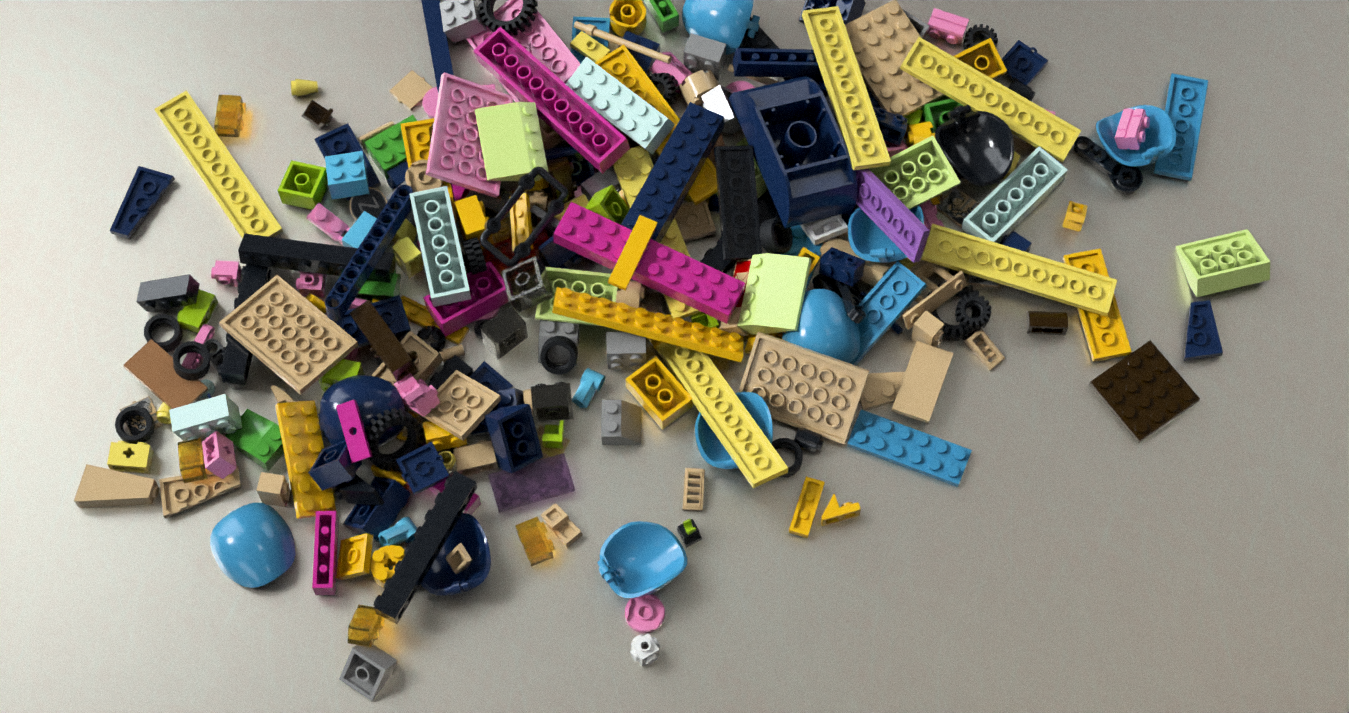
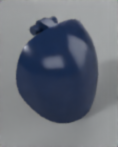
M356 375L338 381L323 394L320 402V414H318L320 419L319 425L325 437L328 438L331 445L345 440L336 405L356 400L364 429L367 425L372 427L373 424L370 420L373 418L377 421V414L380 413L382 416H385L384 410L388 409L391 412V408H396L397 410L400 408L405 411L399 392L390 382L374 376ZM396 425L386 430L379 440L378 448L396 438L404 426ZM356 428L353 430L354 435L357 433Z
M462 513L421 585L429 593L440 596L457 595L479 586L487 578L491 568L489 544L482 526L474 516ZM462 543L472 561L466 569L455 574L447 562L446 556L458 544Z

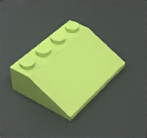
M515 102L475 110L487 181H518L523 175L529 174L534 167H542L548 172L535 102ZM538 174L534 180L540 181L542 177Z
M934 136L890 157V166L869 168L909 210L961 184Z
M1248 229L1176 246V251L1189 286L1196 297L1270 280V260Z
M770 253L752 255L738 327L751 335H755L758 332L767 334L797 331L812 259Z
M543 267L535 319L600 326L552 313L556 288H568L574 292L587 293L590 296L606 298L612 302H616L619 288L608 283L610 273Z

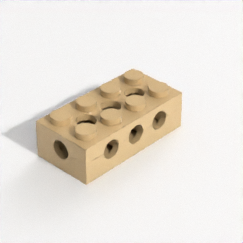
M411 331L400 342L412 360L417 358L414 364L419 372L413 375L416 380L422 379L425 382L442 363L441 355ZM383 362L371 375L390 382L394 387V383L397 382Z

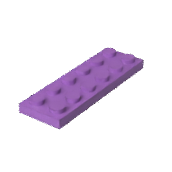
M869 169L856 170V204L913 263L919 262L930 230Z

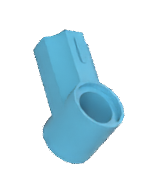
M587 368L581 377V384L573 396L572 402L581 408L587 409L596 391L601 389L605 381V375Z
M404 517L395 526L379 533V543L382 547L387 545L396 546L404 541L410 543L415 539L414 535L417 527L410 517Z

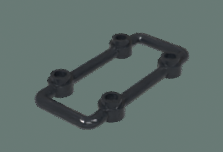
M534 167L529 174L523 175L518 180L519 187L495 218H490L485 222V230L480 236L481 245L508 267L517 265L521 259L530 255L531 245L551 219L563 212L564 202L569 196L568 189L542 167ZM539 174L556 188L561 195L558 199L552 200L548 204L546 215L526 241L515 246V255L512 259H509L487 239L491 234H495L501 229V221L521 195L534 187V179Z

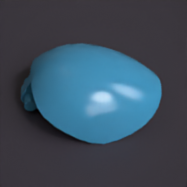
M686 0L682 10L683 25L688 34L692 33L725 43L726 55L732 54L740 46L746 29H749L747 37L754 38L755 32H758L760 17L753 15L750 21L753 0Z
M1138 105L1128 108L1133 110L1144 109L1147 117L1150 118L1149 128L1145 129V142H1141L1139 150L1117 148L1115 135L1123 111L1105 117L1096 123V130L1104 149L1111 158L1122 165L1139 167L1152 164L1170 153L1176 143V132L1171 118L1166 111L1152 105Z
M918 205L910 209L924 224V215L921 207ZM860 207L853 212L848 223V238L850 246L857 256L864 260L879 263H891L907 258Z
M826 289L806 291L797 331L782 332V340L847 363L854 360L860 351V333L857 323L852 321L847 315L843 299L833 291Z
M753 392L735 393L772 444V418L763 398ZM699 412L695 423V437L701 456L708 464L714 467L737 469L738 466Z
M250 503L232 510L216 524L210 536L211 551L219 568L228 578L243 587L255 588L263 586L285 573L294 562L296 554L295 543L289 526L274 508L264 503Z
M637 521L621 526L605 540L601 547L600 560L597 564L601 577L606 580V583L610 585L616 594L623 598H639L653 594L672 582L686 568L687 556L680 541L670 530L656 523Z

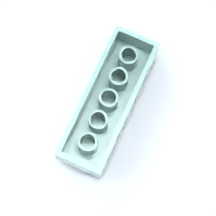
M588 57L583 60L566 83L571 90L597 113L652 155L675 126L666 116Z
M1039 146L963 220L962 230L969 235L1000 244L1005 235H1009L1065 180L1068 169Z
M444 186L410 193L433 307L470 300L471 295L448 187Z

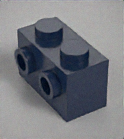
M873 107L883 139L900 145L907 130L908 119L900 114L887 112L883 108Z
M831 247L821 256L818 273L853 286L863 277L866 260Z

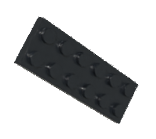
M753 145L715 146L714 156L723 260L752 259V255L762 254L759 236L760 224Z

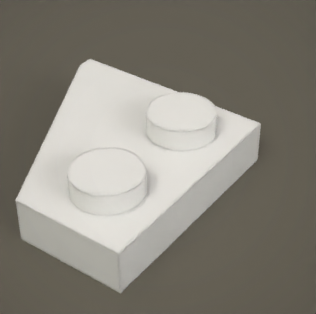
M840 215L800 225L814 245L848 232V226Z

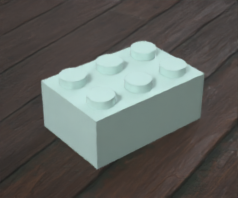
M226 394L169 410L172 430L186 444H196L199 440L206 439L214 431L220 434H230L242 428L239 407Z

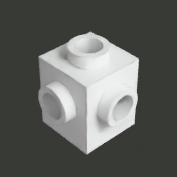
M649 633L646 635L641 634L633 639L630 654L635 662L639 661L641 666L649 665L658 659L660 645L655 637L651 638Z

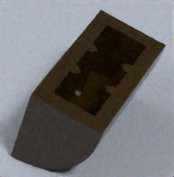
M1027 311V334L1066 335L1068 329V316L1066 312Z

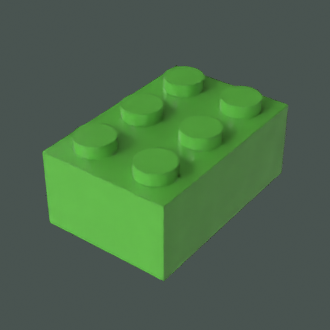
M414 115L365 142L367 153L386 180L388 179L387 171L405 160L407 161L400 124L417 121Z

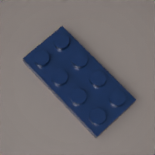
M348 123L314 139L324 159L326 156L363 151ZM363 151L368 186L371 188L381 186L380 180ZM346 197V200L349 201L352 197Z
M400 295L372 303L395 336L411 331ZM354 309L347 310L342 319L334 321L358 341L356 348L370 344L349 314Z

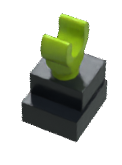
M688 519L678 526L677 532L686 548L702 540L700 531L693 519Z

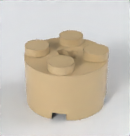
M701 70L688 76L684 80L686 83L683 86L680 84L679 89L688 105L691 102L703 107L704 101L701 96L719 86V83L711 70H708L707 73Z
M630 281L626 291L620 288L617 291L616 303H625L634 308L645 309V303H641L646 294V286L637 281Z

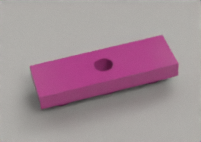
M351 400L336 405L352 463L371 458L372 453L357 401ZM356 428L357 433L354 435L353 430Z

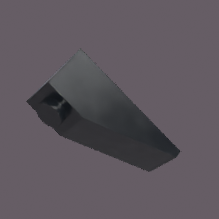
M356 473L353 480L347 483H340L332 491L339 500L343 499L348 504L383 505L385 503L376 489Z

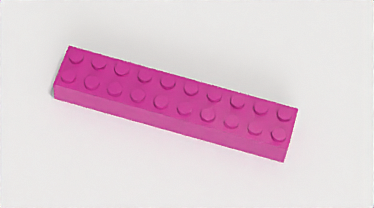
M499 27L473 50L477 61L522 102H535L537 115L602 174L630 149L626 137L503 28Z
M570 202L553 233L554 243L613 270L632 230ZM650 239L632 277L633 280L726 324L745 288L744 282Z

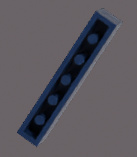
M736 48L733 58L734 77L799 78L806 76L809 78H823L814 50Z

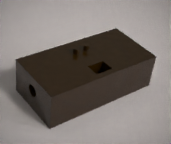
M369 300L349 313L372 346L369 350L371 352L375 350L376 354L374 357H380L396 381H399L409 373L413 376L419 372L410 356Z

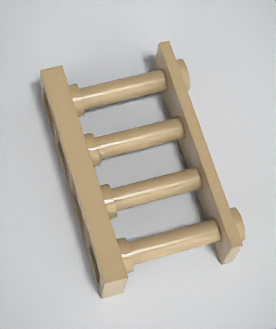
M924 260L911 267L909 270L926 283L927 288L932 293L926 298L919 295L914 300L918 304L910 310L907 308L902 316L908 330L912 328L925 311L933 312L967 286L964 272L960 271L953 276L943 269V266ZM936 272L947 282L938 287L927 278Z

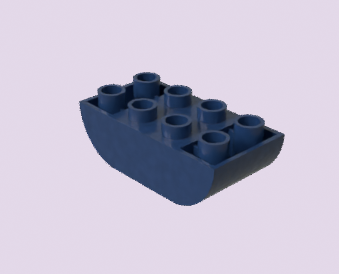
M803 76L734 92L730 95L731 105L748 144L753 145V156L785 228L854 210L857 200L855 170L853 171L848 148L825 96L814 80Z

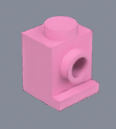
M216 260L215 267H212L211 277L221 284L228 285L234 283L235 287H238L242 269L239 262Z

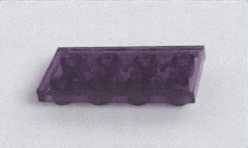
M564 453L535 461L514 473L502 470L488 474L499 513L575 491Z

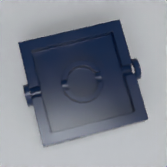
M1020 40L1002 58L1007 69L1005 75L1015 82L1017 80L1027 86L1048 63L1046 58L1037 53L1036 48H1030Z
M432 442L396 459L403 473L401 475L404 481L408 482L414 496L446 480L449 476L443 464L444 460L441 454L438 455Z

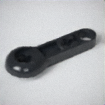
M1080 136L1074 142V151L1106 174L1117 190L1123 193H1131L1140 188L1143 183V175L1137 167L1118 163L1108 155L1106 150L1088 137ZM1084 142L1088 147L1080 149L1077 144ZM1130 176V179L1124 180V177Z
M833 279L834 285L840 289L847 315L852 321L860 324L866 318V312L857 283L850 286Z

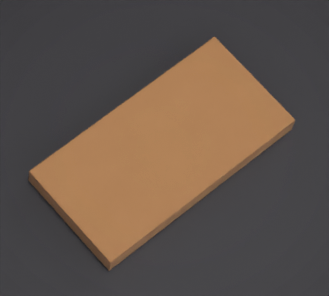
M152 339L123 365L131 375L171 409L195 403L208 391V387L201 381L186 380L177 375L173 368V357Z

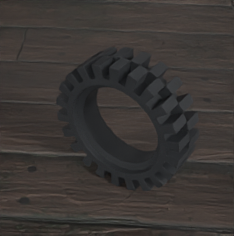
M480 0L482 3L478 4V7L481 9L479 10V15L486 26L493 32L501 27L510 36L511 33L518 35L517 30L524 32L525 29L523 27L525 25L529 28L531 25L529 20L534 21L533 13L537 14L538 11L535 8L538 6L536 0H523L522 10L517 17L510 21H499L495 19L493 13L496 0Z
M970 284L954 296L963 298V296L966 295L968 297L972 293V296L975 297V294H979V291L977 289L973 291L974 286ZM971 307V318L979 317L981 315L980 310L976 307ZM936 309L930 313L944 323L943 336H946L948 341L951 338H954V341H959L960 337L964 340L967 339V335L971 336L974 331H971V328L965 330L964 325L960 327L959 325L945 323L938 316Z
M391 408V412L388 409L384 410L385 416H382L380 413L377 414V421L373 418L370 420L373 424L372 427L368 425L365 427L368 431L366 436L372 453V457L368 459L381 470L391 471V468L394 471L398 470L396 459L422 447L419 443H424L422 425L408 411L400 408L399 410ZM396 425L405 426L408 435L402 447L391 454L380 453L378 443L383 433Z

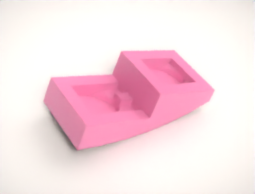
M411 373L394 383L408 404L425 393Z

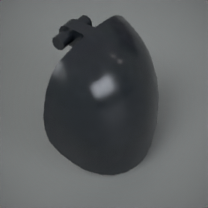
M969 105L955 107L953 111L948 112V117L951 120L938 126L935 131V139L951 167L962 178L977 186H989L1000 181L1010 170L1014 159V140L1010 128L1002 119L986 111L971 112Z

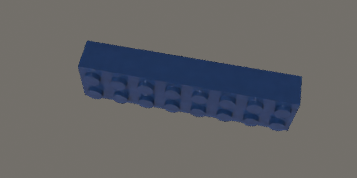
M689 103L624 218L622 226L633 230L639 215L658 222L651 239L661 243L725 127L724 116L694 103Z

